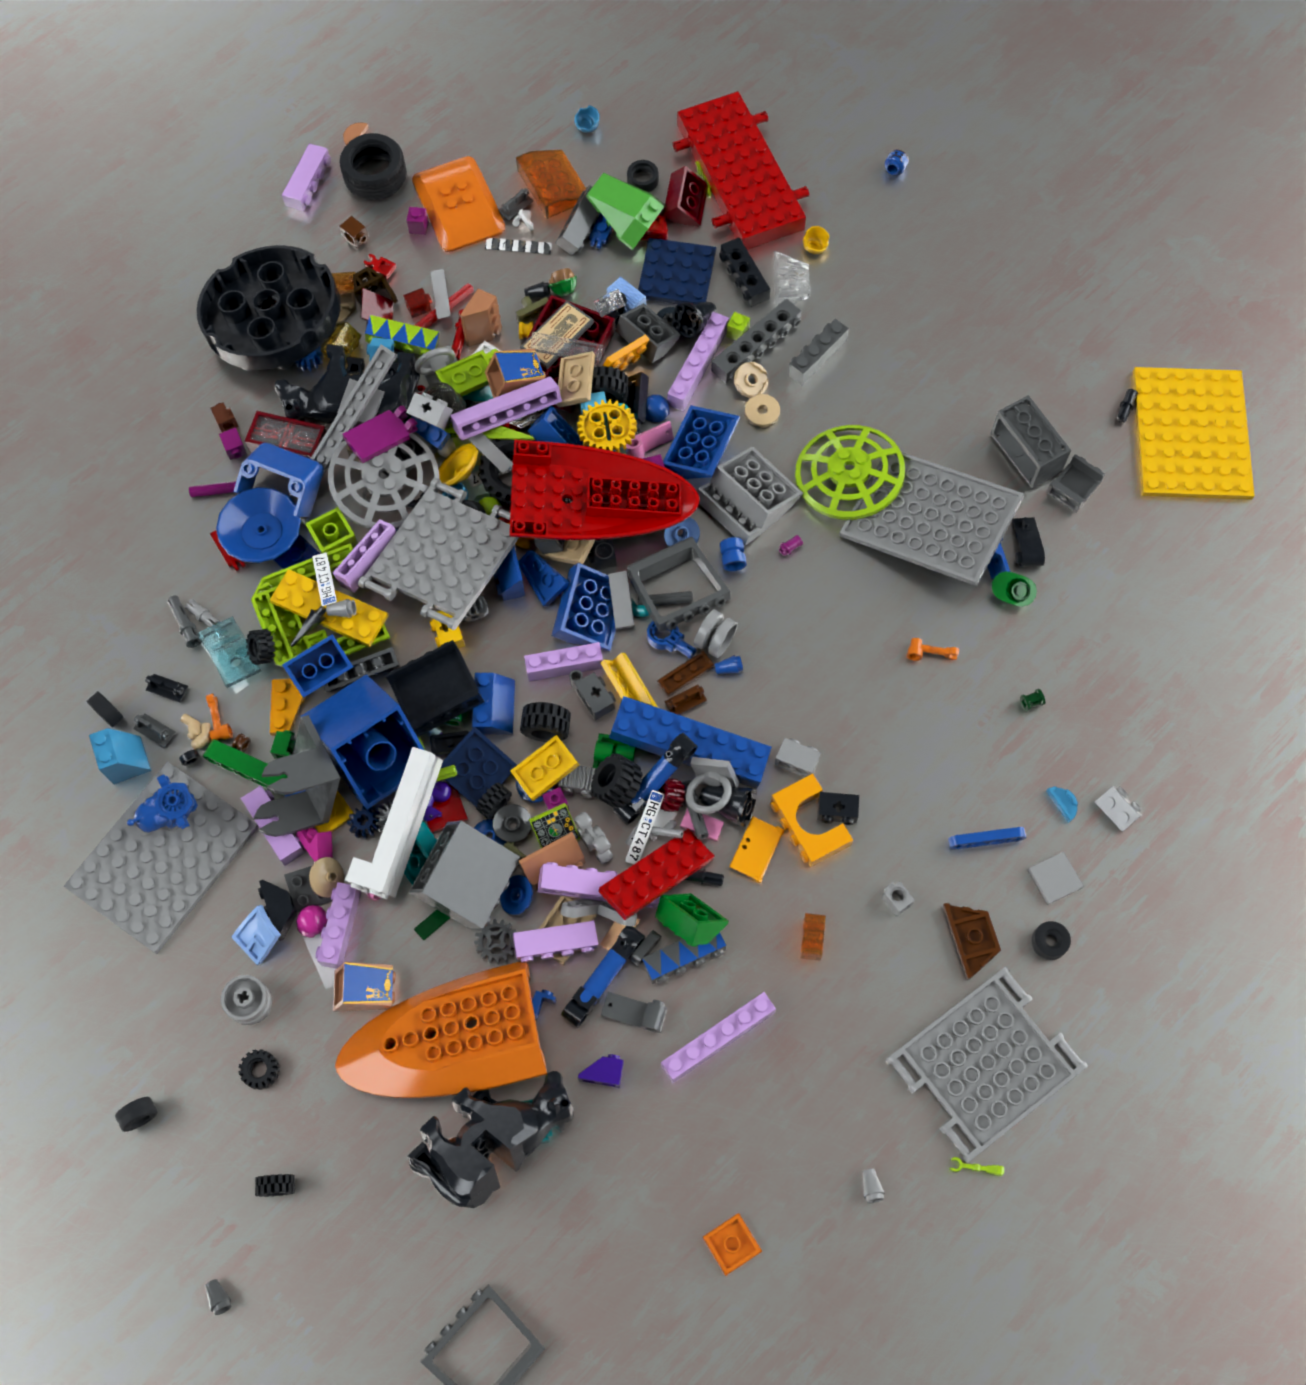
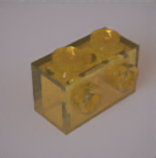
M348 322L337 324L321 352L328 357L326 351L328 344L343 346L346 361V357H351L353 350L359 346V340L362 335Z

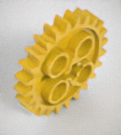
M602 399L601 404L595 401L594 407L588 405V411L582 410L583 415H579L577 431L580 441H583V446L589 445V447L604 450H616L620 453L621 447L626 450V444L631 445L632 439H635L637 422L634 420V413L631 414V409H625V404L618 406V401L612 404L611 399H609L608 403H605ZM603 414L607 415L610 441L607 439Z

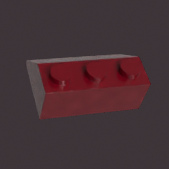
M686 166L671 173L663 215L675 224L701 226L708 184Z

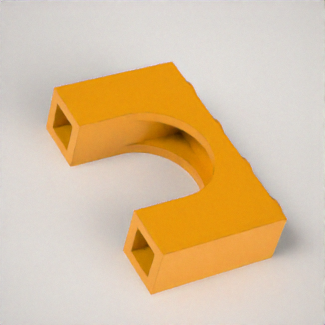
M814 774L772 794L770 802L774 813L778 812L781 817L780 823L782 827L790 832L792 844L800 849L801 859L804 863H808L810 867L850 847L853 842L843 823L818 835L807 833L799 826L796 819L797 811L803 805L818 798L819 793L823 791Z

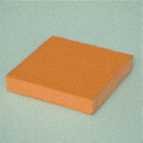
M739 1213L702 1237L725 1276L762 1252Z

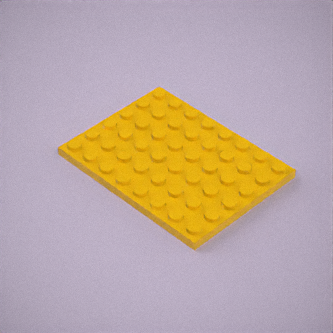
M1134 367V390L1138 392L1135 399L1142 496L1252 500L1255 495L1242 370Z

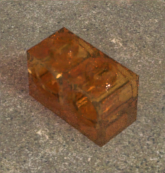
M805 913L800 953L801 959L821 960L826 915Z

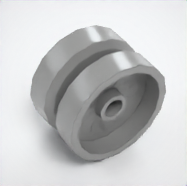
M713 609L701 624L696 634L694 645L702 650L708 648L709 654L719 658L733 639L738 622L729 617L723 620V614Z
M240 975L233 978L225 985L221 994V1005L225 1013L242 1025H254L261 1022L268 1016L272 1008L273 999L270 990L259 979L251 975Z

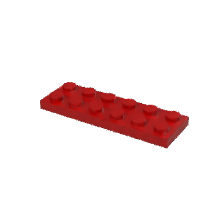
M688 828L683 831L682 838L674 837L599 887L598 892L626 920L710 863L715 855Z

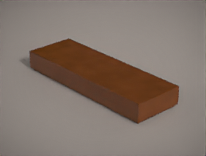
M703 650L657 680V684L666 696L670 697L713 669L715 665Z

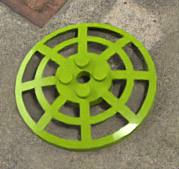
M861 425L838 426L818 434L803 448L796 463L797 488L803 492L802 498L820 514L840 520L862 519L882 511L898 496L905 479L904 458L896 443L879 430ZM847 430L862 431L859 436L845 435L836 437L834 434ZM869 433L875 434L886 440L892 448L882 449L876 442L867 438ZM827 436L830 440L821 446L816 454H805L820 439ZM857 440L854 447L844 448L840 441ZM865 442L877 451L867 454L861 448ZM833 445L836 452L831 457L821 455L829 446ZM897 454L900 465L898 479L887 474L888 455ZM881 457L883 463L882 472L872 468L871 460ZM802 461H812L811 473L813 480L803 485L800 473ZM817 463L828 464V471L818 476ZM847 465L854 466L851 470L845 469ZM870 475L879 478L873 486L866 489L864 483ZM830 478L837 485L835 492L828 489L822 482ZM884 481L895 485L884 499L874 505L870 495L877 491ZM817 486L824 494L832 497L830 507H825L815 501L807 491ZM857 487L859 493L842 494L844 488ZM863 498L867 507L855 511L837 510L840 500L852 501Z

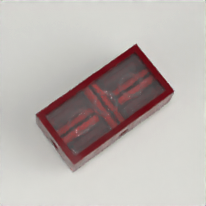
M256 411L245 438V444L251 453L260 444L271 443L311 458L327 430L322 425Z

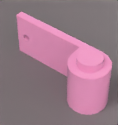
M667 421L636 435L635 439H632L631 445L626 444V454L643 459L645 458L644 452L673 440L671 422Z

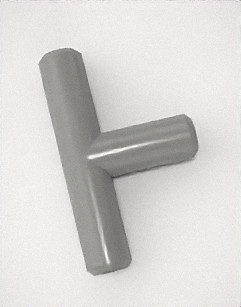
M670 820L663 828L653 826L650 834L675 838L683 837L682 830L674 829L677 826L675 820Z

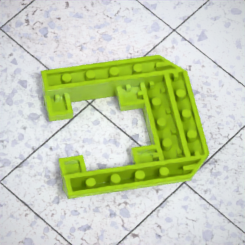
M351 543L326 552L332 579L335 578L333 575L334 570L353 550ZM313 558L262 577L251 598L262 629H267L271 632V636H273L272 641L275 642V645H273L275 657L273 659L275 664L283 667L282 664L328 637L325 629L308 636L306 634L294 647H291L290 643L303 626L300 616L270 602L271 596L288 569L317 581ZM383 624L372 645L390 638L385 624ZM346 636L336 639L346 655L368 647Z

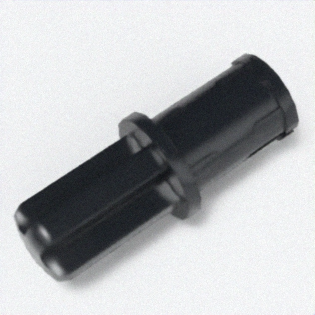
M1128 389L1116 417L1118 422H1126L1130 411L1134 409L1133 404L1138 395L1136 390Z
M704 869L703 871H696L685 880L699 882L701 885L706 883L722 886L724 875L706 872V869Z

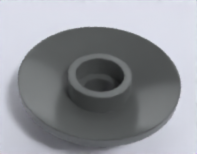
M506 805L500 808L493 818L494 832L505 842L521 841L531 831L532 826L529 822L531 815L520 805ZM512 823L517 825L515 828L509 827Z

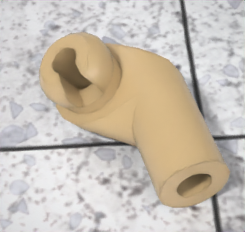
M183 714L180 721L188 726V738L194 740L201 733V724L188 714Z
M210 723L201 724V734L191 742L193 749H202L211 742L209 731H211Z

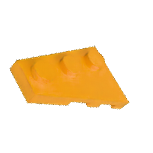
M291 679L272 680L271 736H275L277 731L293 730L299 708L305 699Z

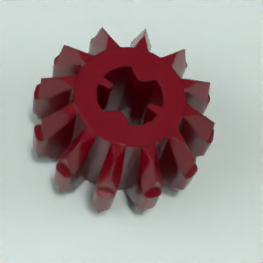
M673 778L668 779L657 791L665 795L660 806L661 810L674 812L679 811L680 807H683L686 792L684 791L685 785L681 781Z

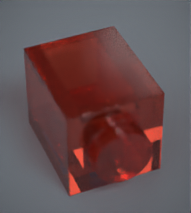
M423 288L403 295L406 307L412 318L431 311V297L429 293L425 294Z

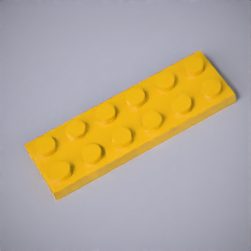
M290 569L287 570L270 598L272 604L306 619L311 609L317 610L322 606L317 581ZM335 590L337 602L346 599L355 601L356 615L348 618L328 616L327 612H325L323 616L326 619L319 625L371 647L388 618V613Z

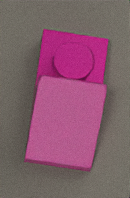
M307 828L297 832V838H299V841L314 862L324 857L333 858L331 831L318 833L315 828Z

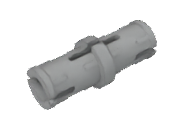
M194 599L189 600L192 606L186 603L185 609L194 614L199 622H204L211 630L217 629L214 624L218 627L220 626V620L211 615L207 608L201 607Z

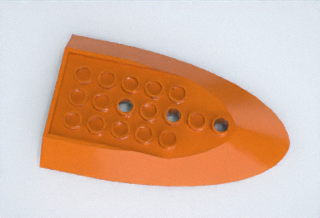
M519 961L467 975L431 988L389 1008L366 1023L345 1043L337 1056L335 1063L336 1072L347 1085L359 1091L393 1098H427L457 1095L465 1087L470 1092H476L547 1075L545 1057L540 1048L529 986V979L531 978L528 962L521 963ZM470 1020H477V1024L473 1028H467V1023Z

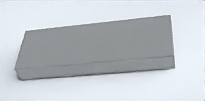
M628 572L610 573L608 575L615 628L617 630L635 627Z

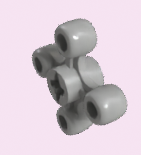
M586 812L577 815L574 818V822L578 826L577 832L585 846L590 851L596 850L595 856L601 864L610 861L613 858V854L610 851L611 844L598 825L592 828V819Z

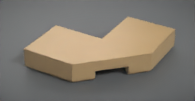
M354 291L339 293L341 307L336 326H341L357 309Z

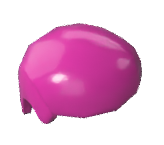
M310 905L303 908L297 917V930L302 936L313 938L322 932L323 927H326L328 920L326 919L327 912L318 905Z

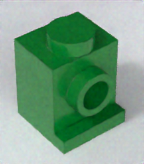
M288 730L276 732L270 751L274 759L289 756L294 752L296 743L294 732Z

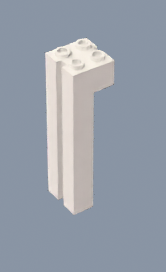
M412 747L372 863L353 857L345 881L352 883L350 887L384 899H388V896L396 897L443 763L433 753Z

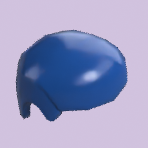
M660 394L648 396L646 420L651 422L665 420L669 415L667 399Z

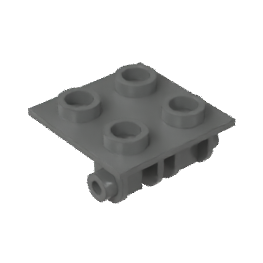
M312 866L284 874L296 912H300L303 908L310 905H322L333 901L331 897H321L313 891L309 881Z

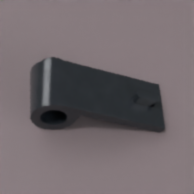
M1035 517L1013 518L1012 523L1019 544V551L1015 554L1016 563H1019L1020 567L1043 566L1045 563V552Z

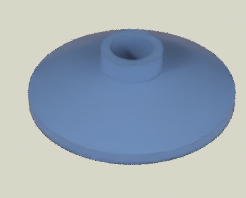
M691 517L664 529V540L668 547L691 536L697 543L700 537L699 526ZM682 529L683 533L677 535L678 530Z

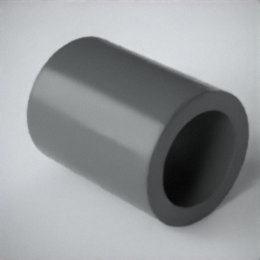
M573 670L569 674L570 684L573 688H575L574 683L583 679V674L579 670Z

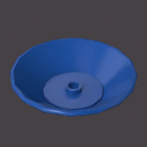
M257 487L240 492L230 499L219 513L216 526L219 543L229 555L242 562L261 563L276 559L290 549L299 535L301 518L293 516L296 504L288 495L274 488Z

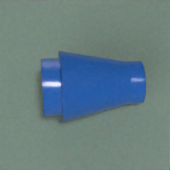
M733 655L714 664L717 675L743 671L740 656L735 657Z

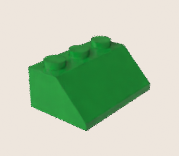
M692 893L661 895L655 918L662 922L663 926L671 929L676 936L681 937L688 945L693 947L708 944L729 922V920Z

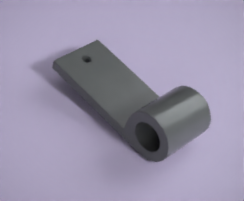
M607 992L601 1016L648 1031L661 1033L668 1008L664 1006V1002L659 1000L644 1003Z

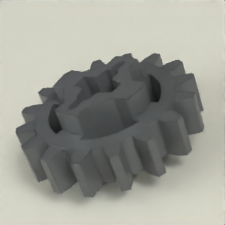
M494 919L493 924L490 925L488 923L487 927L480 929L481 934H475L479 940L474 941L475 946H480L476 951L478 954L482 953L481 958L483 960L488 957L489 963H492L493 959H495L497 964H500V959L507 962L508 955L514 956L512 950H515L513 933L517 931L516 929L511 930V923L505 926L503 919L500 924ZM508 935L510 936V944H509V946H508L507 943H506V939L508 938V937H507ZM484 938L488 940L485 948L483 945ZM494 939H496V940H499V939H500V944H498V943H495V944H494V943H493V940H494Z

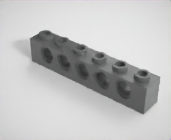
M786 298L712 360L711 371L725 383L734 380L735 372L740 365L760 358L765 350L772 348L778 339L784 338L790 329L800 324L802 311Z

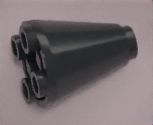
M683 302L676 305L673 311V329L688 338L698 335L704 329L711 314L717 312L716 306L712 302Z

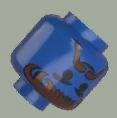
M898 149L891 151L884 162L886 171L895 176L902 174L909 163L908 155Z

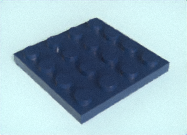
M649 238L638 290L646 296V300L674 304L707 302L716 247Z

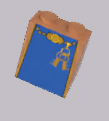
M535 348L495 351L485 370L493 398L546 378Z
M344 962L334 972L333 1011L387 1010L395 1002V992L392 991V987L395 983L396 973L393 971V965Z

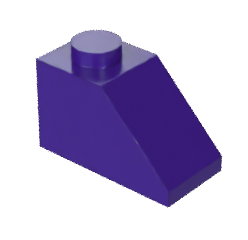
M608 1054V1057L603 1056L580 1072L578 1080L580 1082L620 1088L624 1060L614 1054Z

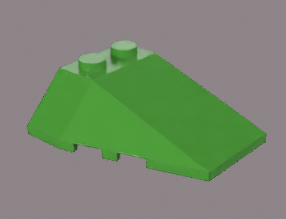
M606 173L601 175L586 195L597 212L602 213L605 217L607 225L611 226L617 233L616 237L631 250L635 248L665 207V204L653 194Z

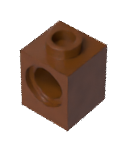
M353 216L349 217L339 226L342 237L356 248L369 238L366 227Z

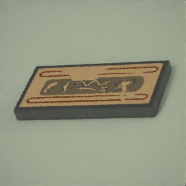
M566 301L520 346V350L535 348L536 354L540 358V365L548 369L594 323V319Z

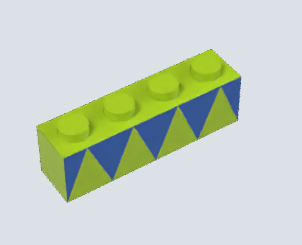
M370 315L365 331V341L370 344L372 338L394 340V349L422 356L426 352L438 347L439 331Z

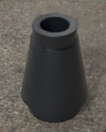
M543 281L524 288L525 297L529 296L530 299L550 297L549 283H544Z

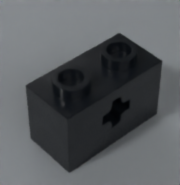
M819 793L817 820L825 824L841 822L844 825H853V823H857L859 795Z

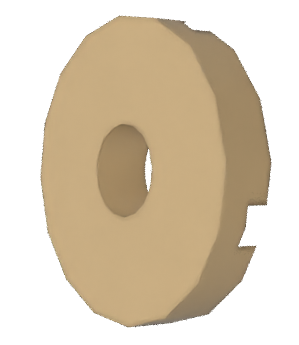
M747 362L740 365L734 375L736 389L747 398L763 394L769 383L766 370L756 362ZM749 375L754 377V384H751L748 381Z
M766 394L751 397L745 405L746 420L753 426H760V428L770 427L777 422L780 416L778 401ZM763 408L767 410V413L760 414L758 410Z

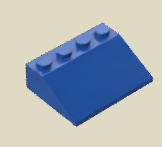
M690 405L663 460L665 468L682 476L684 479L712 477L740 420V416Z
M578 562L569 569L567 580L571 584L563 591L551 636L577 645L599 642L601 650L610 651L616 628L609 575Z

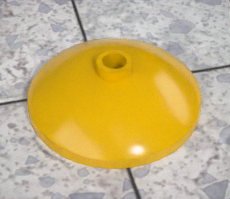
M468 443L453 451L438 468L441 483L453 486L469 478L478 458V449L472 443Z

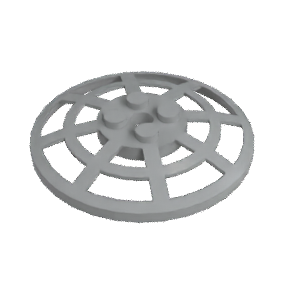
M413 433L409 434L412 439L424 448L425 454L416 456L408 446L401 443L388 450L387 453L375 456L365 463L354 461L357 457L354 452L350 455L349 459L338 458L341 450L347 443L344 440L338 446L330 461L328 483L335 504L348 519L362 527L371 529L377 523L372 522L375 511L390 512L398 510L403 520L389 524H392L395 530L400 528L409 515L405 506L415 499L419 491L425 493L429 486L422 484L423 471L421 462L431 460L434 478L439 479L436 459L429 447ZM399 447L407 452L411 458L401 461L395 456L397 448ZM335 465L345 466L347 488L338 493L333 479ZM416 465L417 481L406 477L405 468ZM351 468L361 470L362 480L354 484L351 483ZM386 471L389 473V477L382 479L379 477V473ZM404 485L414 488L411 494L402 501L398 492ZM365 487L372 493L370 502L364 500L356 491ZM351 494L359 504L368 508L365 519L351 512L341 500ZM392 496L395 502L393 505H377L380 497Z

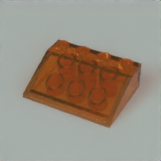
M562 150L530 151L516 157L517 171L546 219L574 208L582 191L586 188Z

